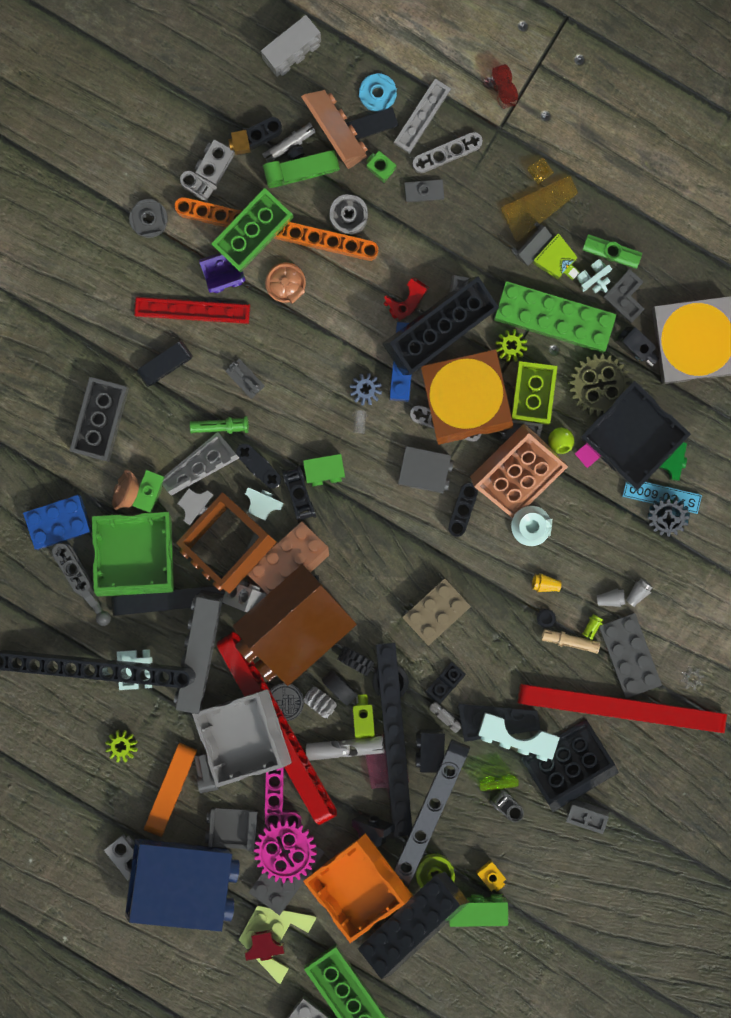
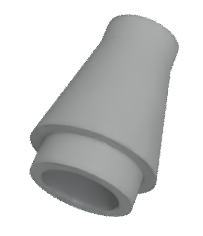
M642 578L639 581L636 580L626 601L635 607L651 593L653 587Z
M617 588L597 595L598 606L621 607V605H625L624 590Z

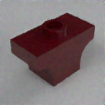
M271 929L254 932L251 935L252 946L245 950L246 961L258 958L261 961L270 960L274 955L285 953L284 943L274 940Z

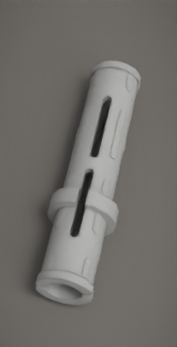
M309 122L296 132H291L292 135L262 153L264 158L272 154V156L266 159L267 163L275 160L293 145H301L303 140L315 134L314 128L306 132L313 127Z

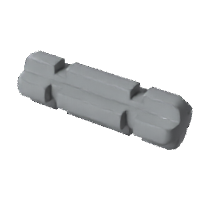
M433 702L429 710L434 714L436 713V716L442 722L450 726L453 732L457 733L462 725L457 720L455 721V718L444 708H440L441 706L437 702Z

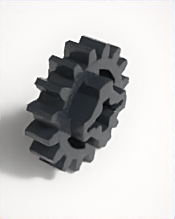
M667 495L666 500L660 497V502L654 500L653 506H649V526H653L654 532L660 530L661 536L664 532L667 533L668 537H670L671 532L678 535V530L684 531V525L688 526L690 513H688V506H684L683 500L678 502L676 496L673 500L670 499V495ZM668 512H670L671 515L670 520H668L667 517Z

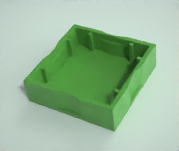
M169 512L142 513L135 516H92V538L95 550L93 581L94 593L97 597L174 592L172 519Z

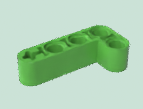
M332 150L284 163L279 161L269 162L263 165V170L268 188H275L337 172L340 170L336 151Z

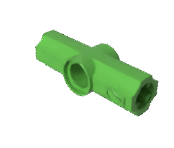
M589 234L582 249L585 252L603 257L607 261H614L637 269L642 256L641 252L621 246L617 242H609ZM609 247H614L617 250L616 256L608 254L607 250Z

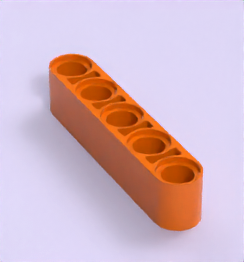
M182 743L178 744L144 827L145 831L159 837L163 836L197 749Z

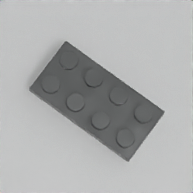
M635 613L599 626L625 698L662 686Z
M289 835L286 842H293L295 840L294 836ZM282 845V853H286L289 859V863L293 867L294 863L288 856L289 849L285 850L284 846ZM318 846L312 849L317 851V855L311 856L316 859L315 863H310L312 870L325 853ZM301 852L293 854L294 858L298 860L304 857ZM283 860L276 862L277 867H286V863ZM306 868L307 875L305 876L301 873L300 880L293 877V883L290 882L289 878H286L285 883L282 882V878L275 882V876L268 879L269 872L267 871L261 874L249 891V894L280 916L312 870Z

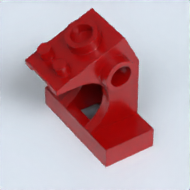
M415 277L411 278L407 284L410 294L404 302H397L387 295L384 296L386 300L384 305L390 306L389 312L394 319L398 318L400 321L411 315L430 289V287ZM402 305L406 307L405 312L401 310Z

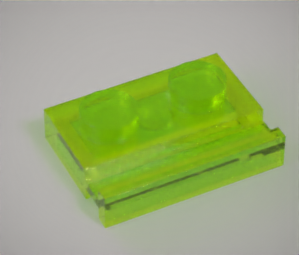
M513 774L502 775V778L494 779V777H484L483 780L478 781L480 791L519 787V780Z

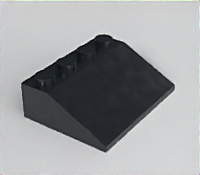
M587 719L558 736L560 738L553 759L548 758L547 761L537 759L536 754L529 753V755L521 758L552 812L619 773L615 763Z

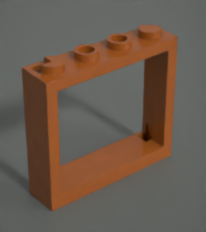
M222 492L176 544L181 548L179 552L187 559L189 557L192 558L190 562L198 570L202 568V574L209 581L211 579L215 581L213 585L218 590L224 589L230 594L277 542ZM229 508L259 538L221 579L191 548Z

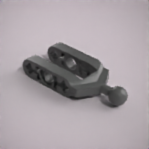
M57 544L54 546L52 554L71 587L93 608L96 613V622L101 626L108 625L111 621V616L108 612L103 611L99 605L97 596L94 593V582L74 548L69 544ZM62 549H66L65 556H61ZM72 564H75L77 567L75 574H72L70 571ZM82 582H86L85 589L80 587L83 585Z

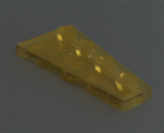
M571 176L501 207V211L516 243L536 228L534 226L536 222L541 224L578 194Z

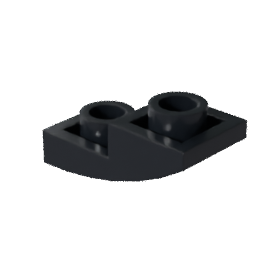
M451 662L425 693L440 705L466 674Z

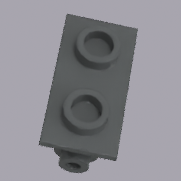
M240 359L230 364L229 368L225 371L250 399L265 387Z

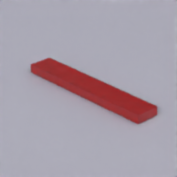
M136 297L134 316L249 324L250 304Z

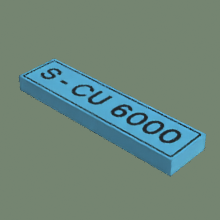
M625 482L622 497L653 504L654 500L660 502V497L666 500L667 495H670V499L673 500L676 496L678 502L684 501V506H688L690 513L698 514L702 495L647 482L635 491Z

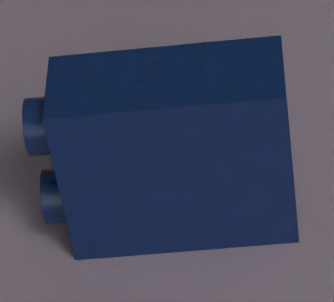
M135 839L125 909L126 919L129 923L222 932L223 921L231 922L234 914V898H227L228 883H236L238 880L239 860L232 859V853L226 848H208V846Z

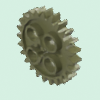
M594 354L592 360L589 357L585 358L586 364L582 361L579 362L581 368H573L577 374H570L574 381H570L569 384L573 385L574 388L570 389L569 392H575L571 399L579 400L576 406L582 404L581 411L588 408L589 415L593 411L596 412V416H599L601 411L604 414L630 386L626 385V382L630 381L631 378H625L629 371L621 370L624 364L618 366L619 359L612 362L611 355L604 359V354H601L598 359L596 354ZM604 369L611 370V379H606L603 376ZM587 372L593 375L591 383L586 382L584 379V375ZM598 380H600V383L614 380L617 382L613 385H606L601 390L599 387L583 389L584 386L597 384ZM608 388H613L616 391L614 398H610L607 395L606 391ZM590 391H593L597 394L596 401H590L588 399V393Z

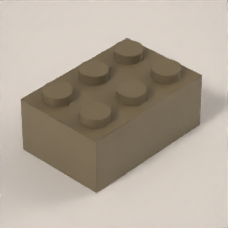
M444 578L402 618L429 646L471 606Z

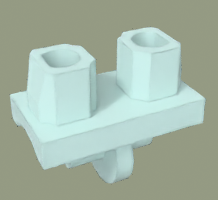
M598 259L591 265L596 273L595 276L591 278L586 270L577 276L582 292L595 283L597 285L592 288L594 293H597L599 290L604 293L608 291L606 285L611 281L608 277L603 281L601 278L607 275L612 268L610 265L606 266Z

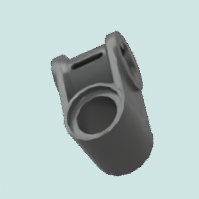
M502 787L499 788V792L493 799L488 800L495 809L512 822H519L524 817L522 807ZM512 808L520 810L518 818L510 816L509 813Z

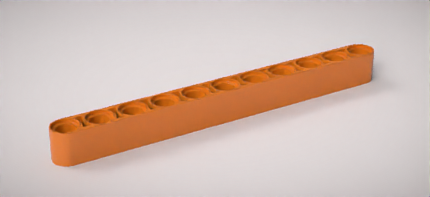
M184 197L179 198L175 202V210L179 216L226 228L242 212L241 210ZM183 203L189 205L188 210L185 212L179 211V206ZM202 207L207 209L205 216L197 214L198 210ZM219 212L226 213V218L222 221L216 219V215ZM289 222L273 238L372 261L378 256V246L373 241ZM294 229H298L301 232L297 238L290 236V232ZM316 233L319 235V240L311 242L309 236ZM330 238H336L338 244L331 247L327 244V241ZM349 242L356 244L357 247L354 251L346 249V245ZM371 246L375 249V253L367 255L364 252L365 248Z

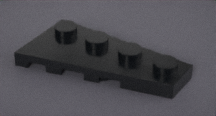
M458 703L464 742L481 739L482 736L478 735V731L485 712L503 718L509 735L540 730L537 710Z

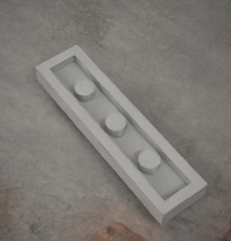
M434 79L397 136L394 144L410 154L451 91V88Z

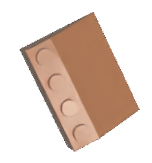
M322 90L301 96L348 169L367 157L365 153L368 151L362 141L358 143L356 140L357 132L352 125L347 126L344 121L347 117L342 109L337 110L334 105L337 101L331 93L327 95L326 91Z
M523 424L470 478L476 489L513 518L517 511L529 506L568 468V465L534 431Z

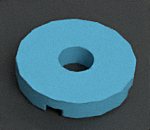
M382 73L367 76L359 88V98L362 104L373 112L389 109L397 97L394 81ZM375 88L383 90L381 97H375L372 94Z

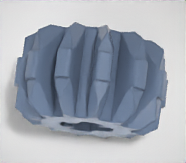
M369 373L367 374V379H364L363 374H360L361 381L354 378L353 381L357 385H350L351 389H356L350 395H358L354 402H358L361 398L362 406H364L365 400H368V404L372 405L371 398L375 401L379 400L374 394H382V391L375 390L382 386L381 383L374 385L378 378L374 377L371 381V374ZM363 385L371 387L369 394L361 393L360 390L363 389Z

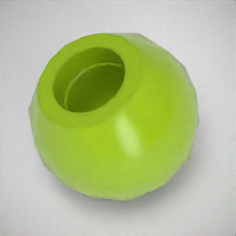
M556 428L548 437V445L557 454L567 453L574 445V436L566 428Z

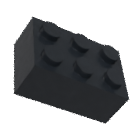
M420 729V733H416V746L419 748V753L415 754L416 767L419 768L420 772L437 773L444 757L445 733L443 730Z

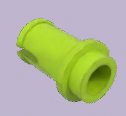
M595 614L592 617L589 616L590 620L584 632H582V635L592 640L599 626L603 625L601 623L603 619Z

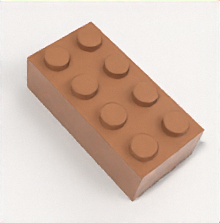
M301 522L246 575L247 581L252 585L260 587V592L268 595L301 564L312 572L329 556L328 546Z

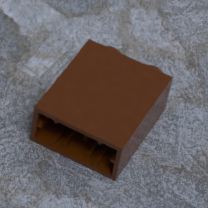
M301 564L232 627L242 638L235 647L249 663L259 657L260 659L254 666L269 682L277 675L289 686L357 624L311 572Z

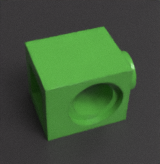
M380 151L376 154L372 153L366 161L368 163L367 169L383 183L386 182L397 167L395 163ZM379 161L386 165L382 170L375 168V164Z

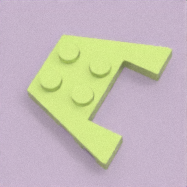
M257 905L239 941L249 949L252 946V933L271 929L274 940L280 943L290 924L309 933L317 916L283 910L279 916L269 907ZM258 958V962L281 984L289 967L273 958L261 961Z

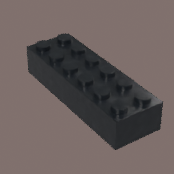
M479 276L471 277L382 343L402 375H411L494 313L499 307Z
M446 872L436 874L373 933L358 950L381 979L391 976L457 915L469 901Z

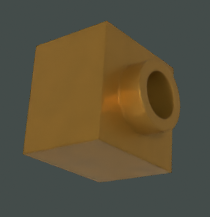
M247 131L232 132V138L228 139L230 150H234L235 155L250 153Z

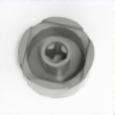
M348 194L341 195L333 201L329 213L332 227L343 235L352 236L360 233L368 221V210L365 202L358 196ZM345 212L353 213L352 218H345Z

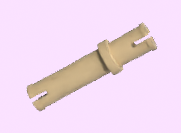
M544 629L542 633V641L552 642L561 647L564 645L598 654L600 649V642L571 636L563 631L560 633Z

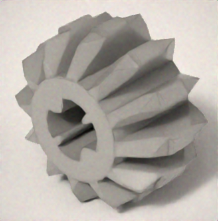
M312 687L303 699L306 705L324 718H328L337 706L333 699L317 687Z

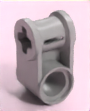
M185 171L180 177L182 187L202 202L208 203V198L212 192L217 190L214 184L192 171ZM191 176L194 178V183L186 185L184 179Z

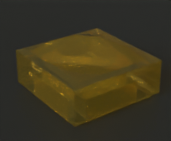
M544 158L527 168L538 184L554 174Z

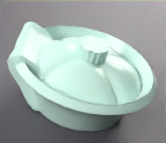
M523 507L517 511L512 519V533L516 540L523 545H539L551 536L553 519L540 507Z

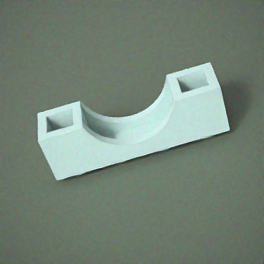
M486 712L478 731V735L482 736V741L492 743V740L500 742L499 746L510 749L512 746L518 748L517 752L529 755L530 752L536 754V758L547 761L548 758L553 759L560 738L539 730L535 736L529 739H516L508 734L503 718Z

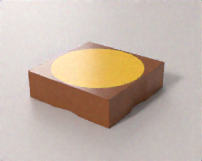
M496 350L421 367L438 445L466 439L476 434H489L513 428Z

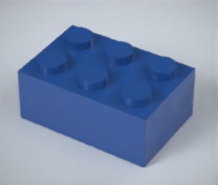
M80 495L23 513L35 550L92 533V528Z

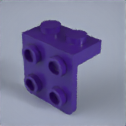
M221 253L199 260L209 293H219L224 288L230 286L237 287L246 281L243 271L240 273Z

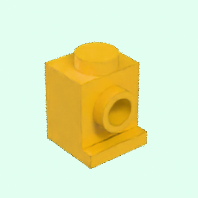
M492 860L476 871L490 891L495 889L497 892L505 886L504 881L506 878ZM495 875L496 880L490 881L489 877Z

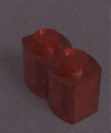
M506 64L493 68L491 81L497 90L499 105L503 109L515 106L518 100V92L512 83L510 68Z

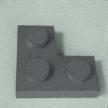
M630 269L603 298L629 323H632L644 308L631 297L643 281Z

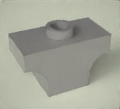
M188 489L177 503L185 511V519L183 521L191 526L197 517L201 516L208 509L207 505L214 495L208 490L202 494H197Z

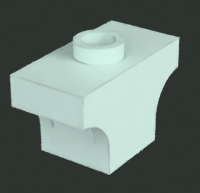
M248 487L245 493L251 502L248 513L263 520L267 519L271 511L281 510L284 504L271 498L273 494L262 490L260 493Z

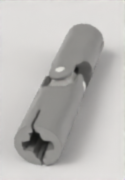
M383 736L306 744V756L309 761L385 753ZM351 746L356 748L355 750L350 751Z

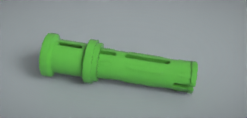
M248 416L233 419L228 417L226 420L190 421L191 434L227 431L229 434L242 431L245 433L249 432Z

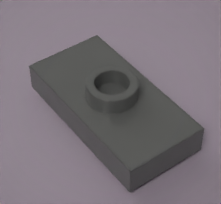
M443 180L405 183L406 203L444 200Z

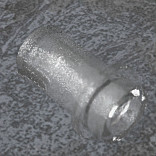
M355 410V414H353L355 416L353 433L365 434V423L368 415H366L364 410Z

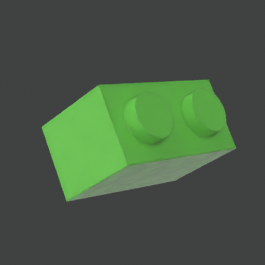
M341 454L303 460L307 484H311L312 487L323 485V481L328 480L331 483L342 482V478H345Z

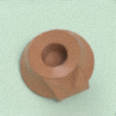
M286 262L279 263L269 270L265 285L267 292L274 300L293 304L305 293L306 280L304 273L298 266Z
M130 470L124 471L114 488L112 500L114 510L122 507H131L137 497L139 483Z

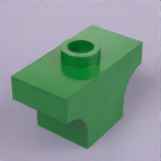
M685 442L659 467L668 472L669 480L679 481L682 468L685 469L687 457L684 456L687 443Z

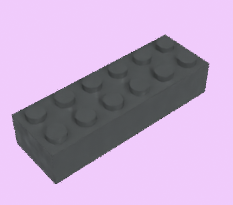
M201 590L193 598L191 610H194V614L192 613L189 618L188 629H191V631L188 632L185 638L184 647L187 648V651L182 655L181 666L193 669L196 678L192 684L185 688H178L174 697V703L177 704L176 710L199 714L203 706L223 594ZM182 673L183 681L187 682V676Z

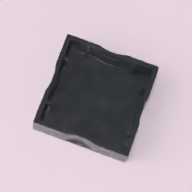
M634 381L580 439L637 491L682 445L691 433L672 415L661 409L655 399Z

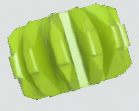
M506 330V338L500 334L498 337L502 341L495 342V345L501 346L496 351L503 352L499 358L502 359L507 355L506 362L510 361L511 356L514 362H517V355L523 358L524 354L521 351H527V347L521 346L527 343V340L520 341L523 334L520 333L516 337V330L512 331V335ZM509 342L511 344L514 342L516 349L508 350L506 343Z
M117 730L115 733L116 737L113 734L109 735L112 741H106L105 744L111 747L105 749V751L113 752L109 756L110 759L116 755V762H120L121 757L124 762H127V755L133 758L134 754L131 751H138V748L132 747L138 741L134 740L131 742L130 739L134 737L133 733L126 737L127 730L123 731L122 736L120 731ZM123 741L126 748L120 751V747L117 748V744Z

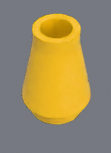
M541 573L539 575L535 574L532 580V589L536 590V592H559L561 580H556Z

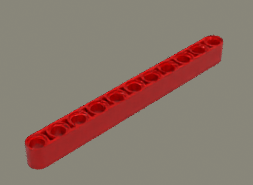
M232 632L217 642V648L244 696L268 689L292 761L291 764L284 768L313 820L318 825H321L336 817L337 810L262 675L254 666V661L249 663L235 647L241 638L237 633Z
M520 684L517 701L519 704L718 733H725L727 714L526 684Z

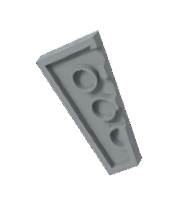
M217 432L164 476L162 485L172 496L239 459V457Z

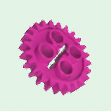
M286 819L285 825H282L280 820H278L277 826L270 823L271 829L269 830L264 827L265 834L259 833L258 836L261 840H256L255 842L256 845L260 846L254 848V852L259 853L254 857L255 860H260L257 867L263 866L264 868L261 873L263 874L268 871V879L275 876V882L279 878H282L283 883H285L286 878H289L291 883H293V877L300 880V874L302 873L306 876V868L312 870L310 863H315L316 860L311 857L317 855V851L312 850L316 847V843H310L314 836L308 837L309 829L302 831L303 824L296 827V821L292 825H289L288 819ZM288 834L293 835L295 838L291 843L286 842L284 839ZM277 836L281 838L285 850L289 849L288 856L294 863L293 867L290 865L286 853H282V845L277 840ZM270 843H274L277 845L278 849L276 851H270L267 848V845ZM301 852L304 857L298 860L294 858L293 854ZM283 860L286 863V867L279 868L276 862Z

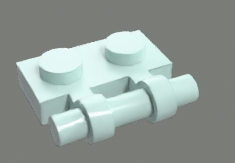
M150 649L142 650V658H137V650L117 651V661L153 663L152 657H150ZM126 668L127 675L131 676V670ZM145 670V676L150 678L149 671ZM119 682V690L139 689V684ZM144 684L145 688H152V685Z

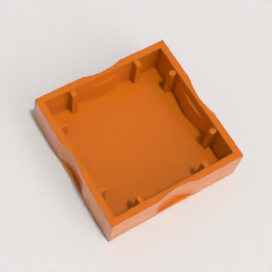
M366 833L311 873L303 881L317 901L329 912L333 922L349 943L370 930L376 922L385 919L405 905L413 896Z

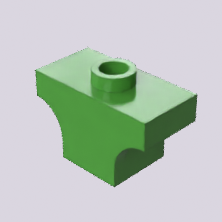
M146 470L132 506L151 513L161 493L165 477Z

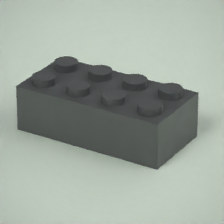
M89 377L70 452L110 462L129 392L128 387Z

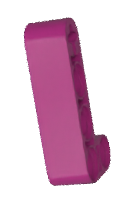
M284 767L277 769V771L281 770V773L266 772V826L271 829L268 820L271 815H276L282 825H285V821L289 816L294 815L299 821L296 827H299L302 822L300 813L283 810ZM272 776L280 779L278 786L270 784L269 780ZM277 796L280 802L278 805H271L269 798Z

